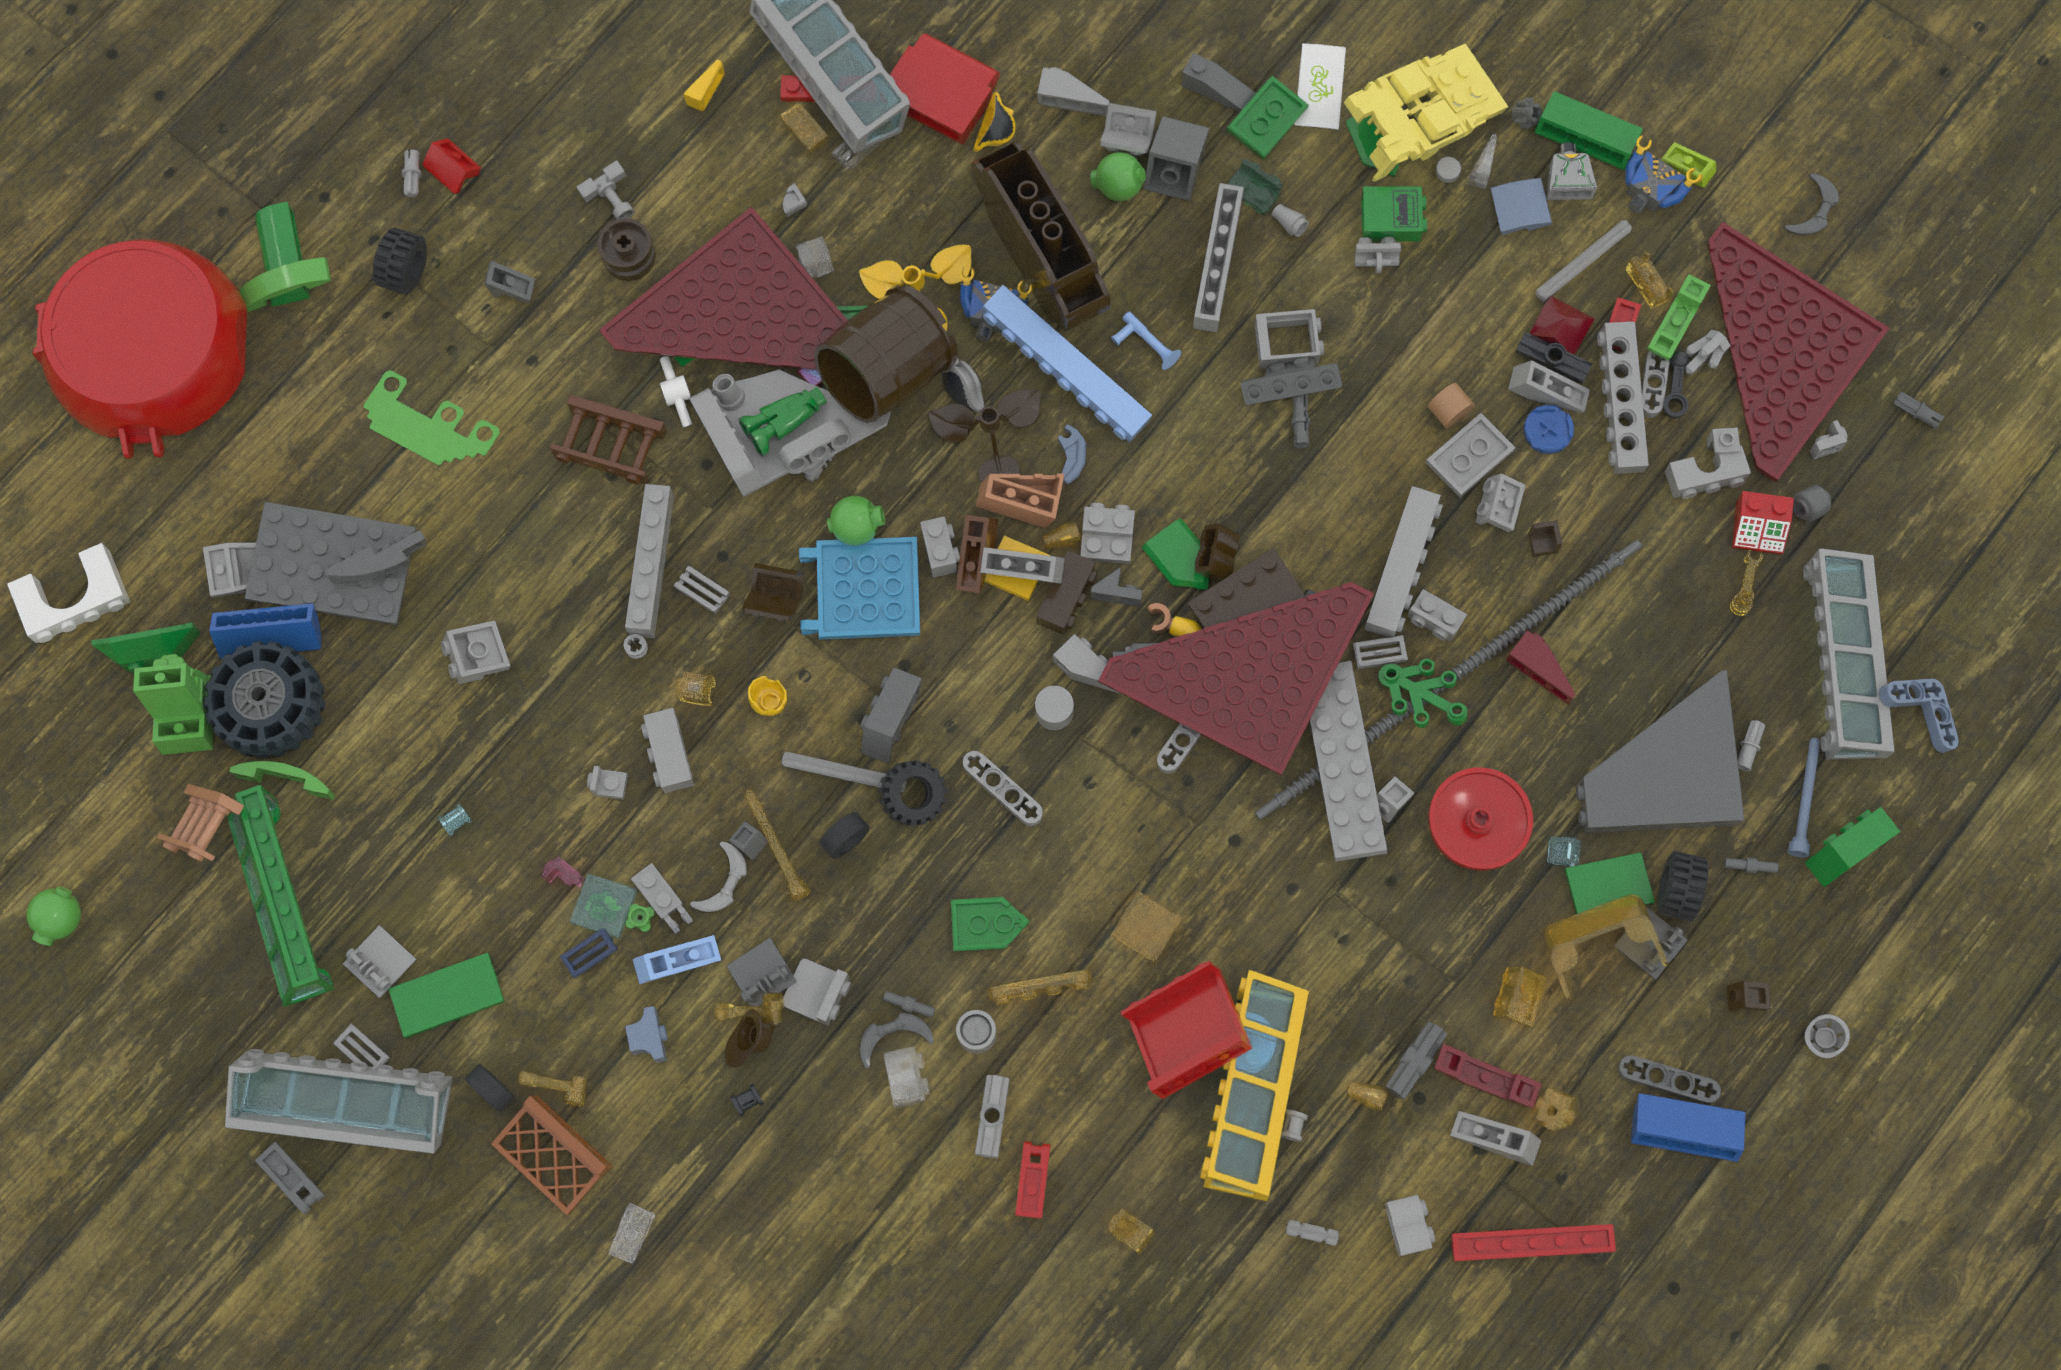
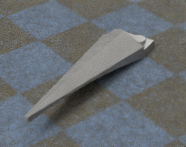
M224 543L203 547L209 592L212 598L246 592L256 543Z

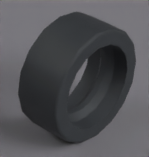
M852 812L841 818L827 830L820 839V845L831 858H839L860 843L869 832L870 827L857 812Z
M478 1064L464 1078L498 1112H502L515 1098L509 1089L481 1064Z

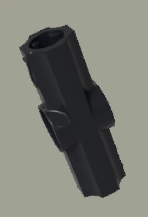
M1526 332L1515 353L1583 384L1593 364L1567 352L1561 344H1550ZM1555 355L1559 361H1552L1548 356Z

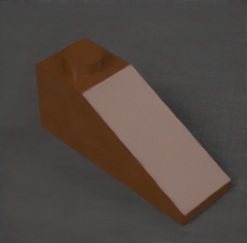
M965 515L956 590L981 593L986 578V573H980L984 547L995 548L999 519Z

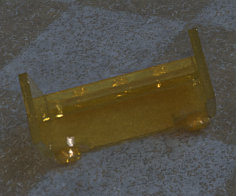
M1633 894L1623 896L1554 922L1545 929L1544 939L1565 997L1569 1002L1574 1001V997L1564 972L1574 968L1578 962V954L1574 945L1623 926L1629 938L1634 942L1643 943L1653 939L1663 966H1669L1645 903L1639 896Z

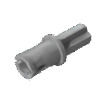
M406 150L404 152L405 164L402 170L404 194L407 197L414 198L419 193V178L422 174L419 170L420 153L416 150H410L409 155V151Z
M1752 720L1750 722L1745 739L1740 742L1742 748L1737 761L1738 769L1742 771H1751L1756 753L1761 749L1759 744L1765 724L1760 721Z

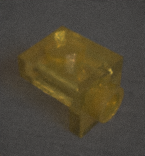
M1124 1208L1112 1218L1108 1227V1231L1116 1239L1138 1254L1142 1253L1155 1234L1150 1227L1133 1217Z

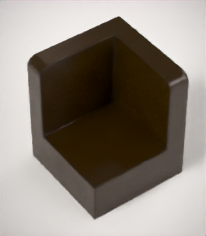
M1558 520L1532 524L1528 536L1533 557L1558 553L1562 546Z

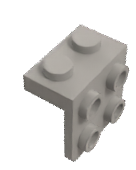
M1109 103L1105 130L1100 145L1109 151H1119L1121 149L1129 151L1133 155L1148 153L1153 139L1157 111Z
M802 959L794 974L797 982L788 987L782 1004L785 1008L829 1026L830 1021H834L839 1013L840 1006L838 1004L841 997L847 995L851 986L849 975L839 969L835 972L808 959Z

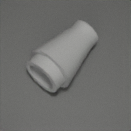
M1282 204L1277 205L1272 212V216L1279 221L1291 236H1301L1308 227L1309 221L1306 220L1305 215L1291 210Z

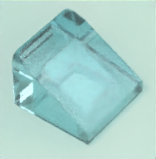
M1550 837L1547 862L1572 867L1578 866L1581 842L1574 837Z

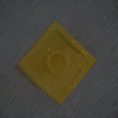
M1138 892L1123 913L1111 936L1155 963L1183 919L1141 892Z

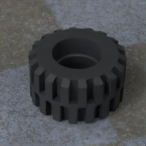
M396 227L390 228L381 239L374 256L373 281H375V285L403 295H408L419 283L426 265L427 245L424 237Z
M915 760L898 763L885 772L887 775L882 777L880 781L882 786L878 788V793H881L879 803L883 804L884 809L882 810L885 814L890 815L891 820L897 821L902 825H922L936 818L935 815L942 812L943 808L941 806L946 804L947 798H944V793L948 792L947 787L943 786V783L946 781L944 777L938 775L940 771L937 768H932L931 764L927 762L923 763ZM908 778H916L924 786L925 798L918 808H908L901 800L900 788Z
M1678 851L1671 853L1664 866L1658 890L1657 908L1659 914L1690 922L1694 920L1701 908L1707 886L1708 862L1706 858Z

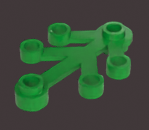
M1423 659L1419 665L1401 668L1396 664H1387L1380 669L1379 681L1384 687L1390 689L1393 701L1392 712L1395 715L1401 716L1407 712V702L1401 697V687L1409 692L1414 710V724L1417 727L1424 728L1429 724V715L1424 711L1422 700L1446 712L1447 719L1451 724L1462 725L1466 722L1468 712L1464 704L1458 702L1452 704L1429 691L1442 687L1453 688L1457 682L1454 672L1445 671L1441 677L1419 682L1407 679L1421 674L1423 676L1432 675L1435 671V665L1431 659ZM1424 665H1430L1431 669L1424 670L1422 667ZM1388 673H1395L1396 676L1393 677V678H1390V677L1387 676V674H1388ZM1446 677L1453 678V681L1446 682L1444 679ZM1397 704H1402L1404 708L1399 710L1396 709L1395 706ZM1455 709H1460L1462 712L1460 714H1454L1452 711ZM1423 716L1426 720L1419 722L1417 718Z

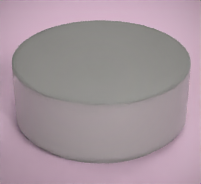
M1452 157L1442 158L1437 164L1436 176L1443 182H1454L1459 177L1461 171L1460 163Z

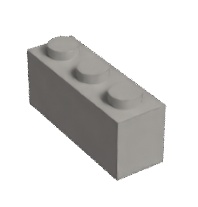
M984 547L980 573L1061 583L1065 558Z
M674 708L644 715L645 724H642L641 728L644 738L650 741L651 748H647L650 762H655L657 771L653 772L656 786H661L664 793L694 786Z

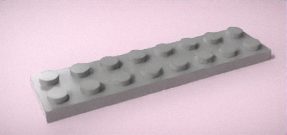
M1352 662L1338 663L1310 718L1335 862L1387 853Z

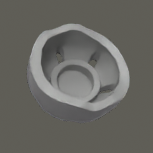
M1830 1014L1815 1018L1805 1031L1807 1046L1814 1054L1822 1058H1832L1840 1054L1847 1047L1850 1039L1846 1023L1839 1017Z

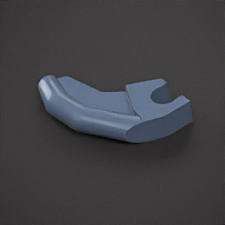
M1067 424L1065 432L1071 436L1064 438L1059 435L1058 442L1067 458L1062 471L1064 473L1063 482L1070 484L1079 477L1086 463V441L1077 429Z

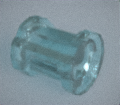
M457 803L456 808L446 815L437 817L450 836L454 834V830L464 823L472 822L460 803Z

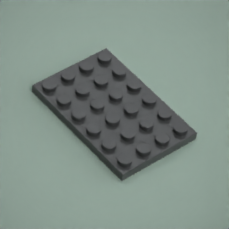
M265 502L245 600L276 606L313 603L318 613L398 626L409 566L383 577L353 582L330 581L324 570L328 569V565L335 560L342 559L343 561L349 558L351 553L360 547L367 548L370 546L374 554H377L382 546L388 543L393 545L401 541V537L410 531L416 532L417 529L412 526ZM412 553L406 556L409 564Z

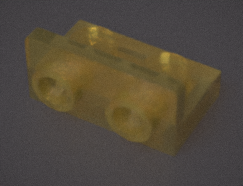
M1522 966L1507 967L1502 976L1499 996L1495 1000L1493 1016L1507 1018L1525 1027H1533L1547 978Z

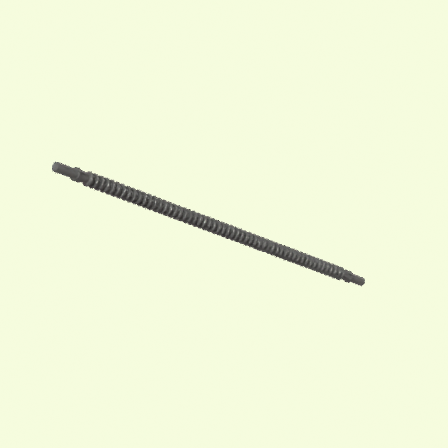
M1635 540L1618 553H1612L1607 561L1602 560L1600 562L1601 565L1596 564L1595 569H1590L1589 574L1584 573L1583 578L1578 577V582L1573 581L1572 586L1567 585L1566 590L1561 589V594L1556 593L1555 598L1550 597L1549 602L1544 601L1543 606L1539 605L1537 607L1538 610H1532V614H1526V619L1521 618L1520 623L1515 622V627L1509 626V631L1504 630L1503 635L1498 634L1497 639L1493 638L1491 640V644L1486 643L1485 648L1480 647V652L1474 651V656L1469 655L1468 660H1462L1463 664L1457 663L1456 669L1454 667L1451 668V671L1456 674V679L1461 681V676L1467 677V672L1472 673L1474 667L1479 668V663L1485 664V659L1490 660L1491 655L1496 656V651L1502 652V647L1507 648L1508 643L1513 644L1514 638L1519 639L1520 634L1524 635L1526 630L1531 631V626L1536 627L1537 622L1542 623L1543 618L1548 619V614L1553 615L1555 613L1554 610L1559 611L1560 606L1566 605V601L1571 602L1572 597L1577 598V593L1583 594V589L1588 590L1589 585L1594 586V581L1599 582L1600 577L1605 578L1606 573L1611 574L1613 568L1623 565L1625 559L1642 548V544ZM1446 677L1444 680L1446 682H1452L1453 678ZM1445 687L1429 691L1438 695L1439 692L1444 693ZM1411 699L1410 702L1406 701L1407 712L1404 715L1398 716L1394 713H1387L1386 719L1382 717L1380 723L1375 722V727L1369 726V731L1364 730L1367 746L1368 743H1374V738L1379 739L1380 734L1385 735L1386 730L1391 731V726L1397 727L1398 721L1402 723L1404 717L1409 718V713L1414 714ZM1422 700L1423 706H1426L1427 702ZM1402 705L1398 706L1399 710L1404 708ZM1316 764V769L1310 768V773L1305 772L1303 778L1298 777V782L1292 781V786L1286 785V790L1274 794L1272 800L1256 810L1254 814L1257 819H1263L1278 807L1283 808L1292 797L1294 799L1297 798V793L1302 794L1303 789L1308 790L1309 785L1314 786V781L1320 782L1318 764Z

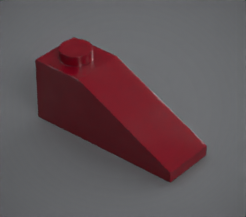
M1526 631L1506 661L1569 705L1576 694L1551 649L1539 634Z

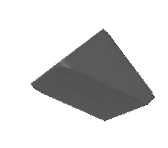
M745 821L728 840L751 860L768 843V839L760 831Z

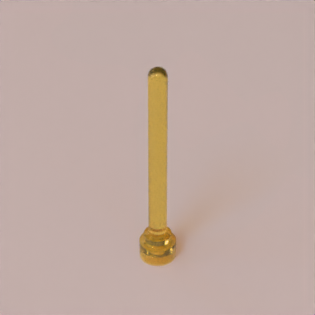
M751 789L747 790L745 798L789 882V890L787 892L791 900L797 901L806 897L811 892L807 883L803 882L802 879H798L754 791Z

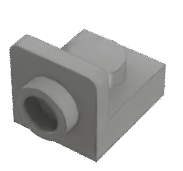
M1838 420L1833 421L1828 427L1827 432L1829 435L1821 436L1815 440V444L1810 450L1813 460L1841 451L1847 443V432L1843 426H1840Z
M1738 428L1712 429L1706 439L1707 449H1714L1715 454L1738 453L1740 451Z
M594 766L593 773L590 772L588 775L587 787L590 788L593 796L624 800L628 774L602 770L600 766Z
M1396 777L1377 794L1381 818L1388 823L1414 794L1411 789Z

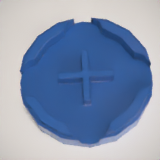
M1543 405L1535 408L1528 415L1524 423L1523 433L1526 442L1534 450L1540 453L1553 454L1562 451L1568 446L1574 434V424L1569 414L1562 411V408L1554 405Z

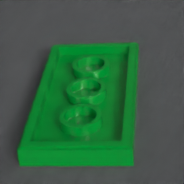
M488 952L389 988L405 1039L505 1002Z

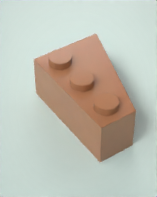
M1064 473L1056 475L989 474L980 484L976 507L1047 528L1056 519Z

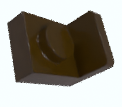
M1742 981L1728 985L1727 1000L1729 1011L1742 1009L1771 1010L1769 983Z

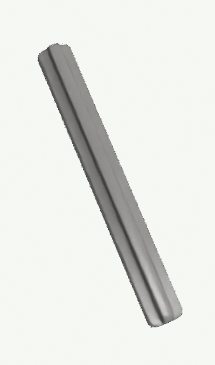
M1622 220L1538 288L1535 293L1542 302L1549 299L1630 233L1631 225L1626 220Z
M785 752L782 758V765L879 788L882 786V783H880L882 777L887 775L791 752ZM906 780L903 782L900 792H904L907 784Z

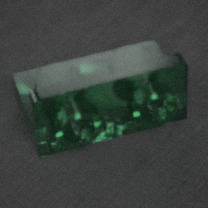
M1245 158L1241 161L1240 169L1227 183L1228 185L1244 187L1242 201L1263 216L1267 214L1282 195L1283 184L1278 177L1267 174L1256 162L1248 161Z

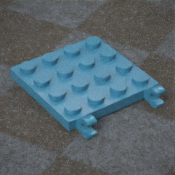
M917 537L872 538L869 542L859 546L847 545L839 540L817 541V548H799L800 563L817 561L818 620H801L802 635H811L819 632V640L920 636Z

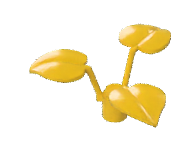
M956 245L937 253L931 262V268L937 274L926 272L924 269L920 271L916 266H908L902 270L898 263L887 260L861 269L859 271L860 277L866 289L877 299L884 297L886 291L894 285L902 287L905 284L914 287L920 292L925 284L924 276L933 279L942 277L943 281L949 285L959 284L963 282L959 275L961 268L964 267L963 275L965 277H968L971 271L970 245ZM937 308L946 320V323H944L942 326L947 332V317L940 308Z

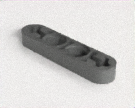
M1626 1056L1617 1065L1618 1074L1624 1080L1703 1104L1715 1102L1721 1094L1719 1084L1713 1079L1637 1056ZM1631 1061L1633 1062V1067L1640 1070L1643 1068V1065H1646L1643 1079L1639 1078L1642 1073L1633 1071L1630 1075L1627 1074V1069L1624 1068V1065ZM1651 1069H1658L1662 1072L1663 1079L1660 1083H1654L1650 1080L1649 1072ZM1679 1076L1685 1077L1688 1080L1689 1087L1685 1091H1680L1675 1086V1079ZM1695 1080L1698 1081L1696 1087L1705 1088L1707 1085H1710V1090L1714 1092V1095L1706 1098L1705 1092L1700 1090L1694 1091V1095L1691 1094L1695 1087Z

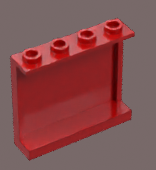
M1210 961L1197 965L1194 970L1176 977L1168 985L1155 989L1149 996L1131 1003L1128 1008L1121 1011V1015L1128 1019L1152 1079L1147 1082L1150 1091L1161 1099L1170 1096L1253 1049L1222 972Z

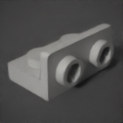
M1502 473L1489 477L1483 485V496L1477 508L1476 523L1480 525L1490 523L1504 531H1513L1525 484Z
M1424 589L1407 615L1414 625L1420 628L1426 627L1433 631L1432 634L1438 639L1450 642L1467 616L1466 613Z

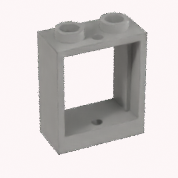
M1315 309L1256 314L1254 326L1260 369H1266L1275 362H1294V360L1301 357L1315 358L1316 364H1319L1320 355H1324L1323 340L1319 341L1318 333L1321 332L1320 318H1316ZM1308 326L1311 352L1271 356L1268 328Z

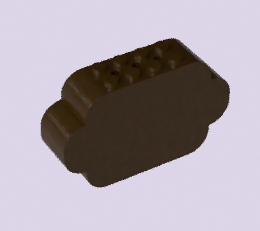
M1014 141L972 162V175L984 199L988 217L1028 286L1030 287L1032 283L1034 284L1035 288L1032 293L1048 319L1052 323L1057 322L1062 330L1066 332L1109 310L1111 307L1110 296L1099 274L1095 255L1033 151L1029 147L1023 148L1018 141Z

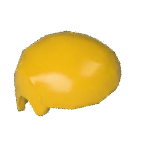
M761 676L753 680L748 687V701L756 713L764 716H774L782 712L786 706L787 691L779 680L774 681L768 679L767 676Z

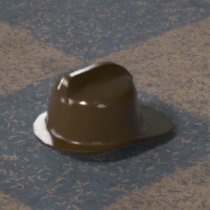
M755 1009L746 1011L727 1041L725 1048L727 1064L730 1067L737 1068L743 1065L751 1054L765 1051L770 1044L775 1025L761 1018Z

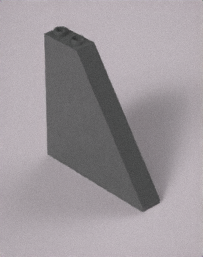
M1727 670L1719 672L1582 778L1579 785L1576 786V798L1578 801H1581L1582 810H1579L1578 819L1579 825L1584 828V833L1739 826L1744 821Z

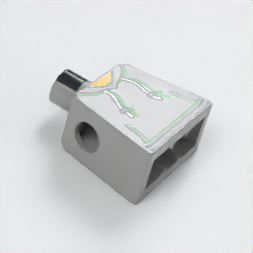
M1574 143L1562 144L1560 146L1561 154L1553 155L1550 163L1546 199H1593L1597 186L1589 155L1586 153H1576Z

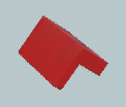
M448 138L432 142L423 161V166L454 194L459 193L466 178L478 176L481 170L479 165Z

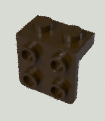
M755 563L752 573L751 590L742 606V611L753 617H769L779 622L792 620L802 599L804 572Z

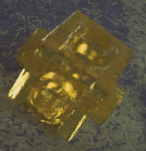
M1547 1088L1545 1096H1541L1536 1104L1535 1111L1538 1112L1536 1119L1543 1121V1127L1553 1131H1557L1558 1128H1566L1567 1124L1571 1125L1575 1118L1576 1110H1573L1577 1098L1556 1089ZM1555 1107L1557 1108V1114L1554 1113Z

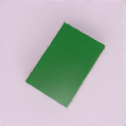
M1271 76L1230 123L1226 131L1264 160L1308 109L1309 105L1274 76Z
M1641 852L1573 866L1564 870L1577 920L1650 905L1655 902Z

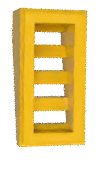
M716 60L684 93V98L688 106L702 112L705 110L725 75L722 61Z

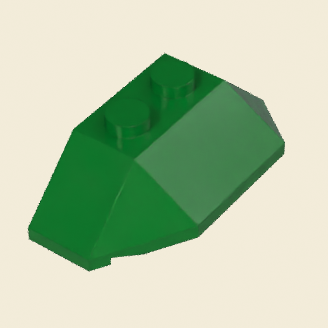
M191 622L91 640V643L99 652L123 669L134 673L135 668L152 667L153 662L156 659H161L163 655L177 654L178 657H182L200 635V630Z

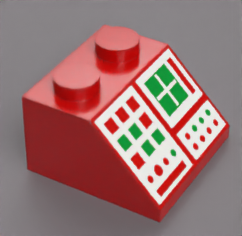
M1743 491L1736 501L1732 548L1782 555L1792 522L1794 498Z

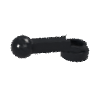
M1677 350L1669 361L1672 367L1670 394L1663 402V411L1670 418L1682 417L1689 407L1687 398L1681 394L1684 369L1689 364V356L1686 352ZM1670 401L1679 402L1681 411L1672 412L1668 407V403Z

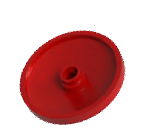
M1468 768L1451 775L1439 786L1429 806L1428 825L1435 845L1446 858L1466 869L1487 871L1507 865L1523 851L1532 833L1533 813L1527 795L1519 784L1508 775L1490 768Z

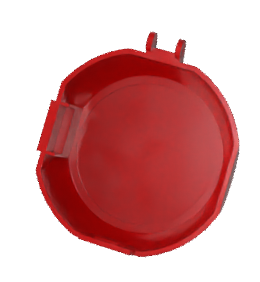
M135 239L100 247L75 262L54 285L47 301L35 306V311L38 314L37 344L36 348H33V356L42 364L51 391L62 407L81 425L108 438L120 437L122 452L126 459H132L134 456L133 444L152 443L153 453L156 458L163 457L164 443L162 436L186 433L211 418L231 398L245 373L247 306L241 293L229 277L213 262L197 252L178 244L154 239Z

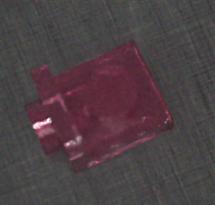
M559 856L555 860L551 859L543 868L544 873L542 877L549 884L559 872L560 875L558 877L568 886L574 883L579 888L585 882V878Z

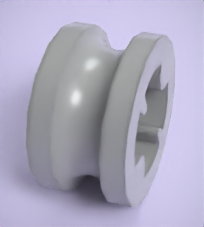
M632 634L624 641V649L628 656L633 659L642 658L648 651L646 640L639 634ZM635 641H639L642 648L639 651L636 649L637 652H632L631 643L636 644Z

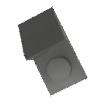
M490 261L484 285L495 298L505 294L527 303L531 299L535 278Z
M1118 568L1092 586L1091 599L1141 607L1143 590H1138V587L1133 585L1119 587L1121 568Z

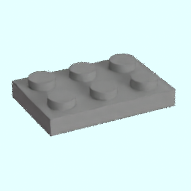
M1480 413L1426 460V464L1461 498L1514 452L1515 447Z

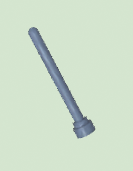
M1816 737L1811 738L1809 742L1796 836L1789 842L1788 854L1796 857H1808L1810 852V844H1808L1806 835L1820 740Z

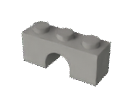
M1740 446L1738 453L1716 454L1713 458L1715 471L1711 473L1701 471L1697 467L1694 457L1670 462L1665 470V474L1673 498L1682 497V499H1689L1696 496L1699 492L1714 493L1724 486L1730 485L1731 488L1743 485L1751 474L1743 447Z

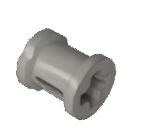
M1286 1110L1281 1138L1302 1142L1300 1135L1303 1122L1307 1120L1308 1115L1293 1110Z

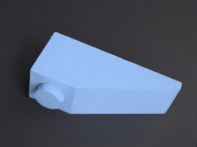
M713 935L639 956L633 959L639 984H643L720 961L721 957Z

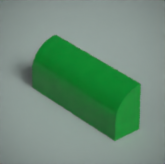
M1553 91L1535 133L1560 144L1574 143L1577 151L1586 153L1593 158L1624 170L1643 128Z
M282 202L259 210L255 215L265 272L283 265L303 261L294 211L289 203ZM306 286L271 298V307L309 299V290Z

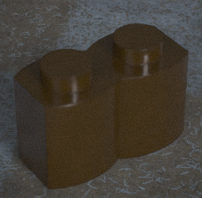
M1220 524L1205 525L1200 538L1201 549L1195 560V572L1214 582H1221L1233 574L1234 556L1239 548V534Z

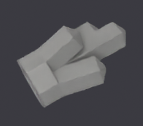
M1711 330L1705 337L1689 345L1685 350L1688 356L1698 355L1686 366V373L1692 375L1708 360V366L1716 369L1722 355L1730 347L1727 338L1719 331Z

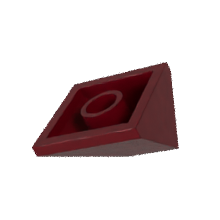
M1551 296L1540 312L1530 335L1550 344H1561L1567 352L1575 355L1595 318Z

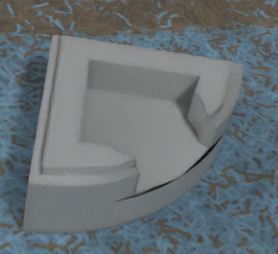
M795 183L787 189L783 200V209L786 217L807 206L806 200Z

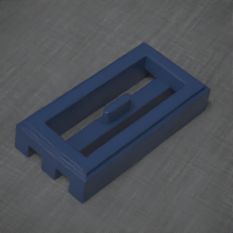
M602 928L561 955L560 958L572 977L577 978L619 949L613 943L611 936L608 935L606 928ZM601 936L604 940L572 962L569 961L568 958ZM608 945L609 949L579 969H574L576 965Z

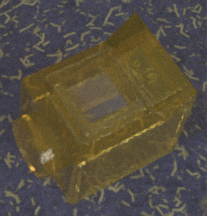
M684 672L683 678L677 679L676 693H679L681 702L711 706L710 693L711 688L716 686V681L713 675Z

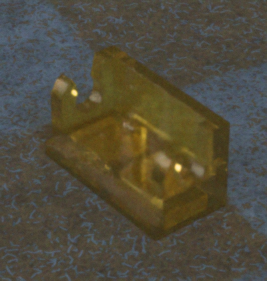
M1646 251L1640 259L1637 255L1631 258L1626 270L1650 308L1653 309L1672 299L1674 291L1671 287L1668 288L1650 261L1651 255Z

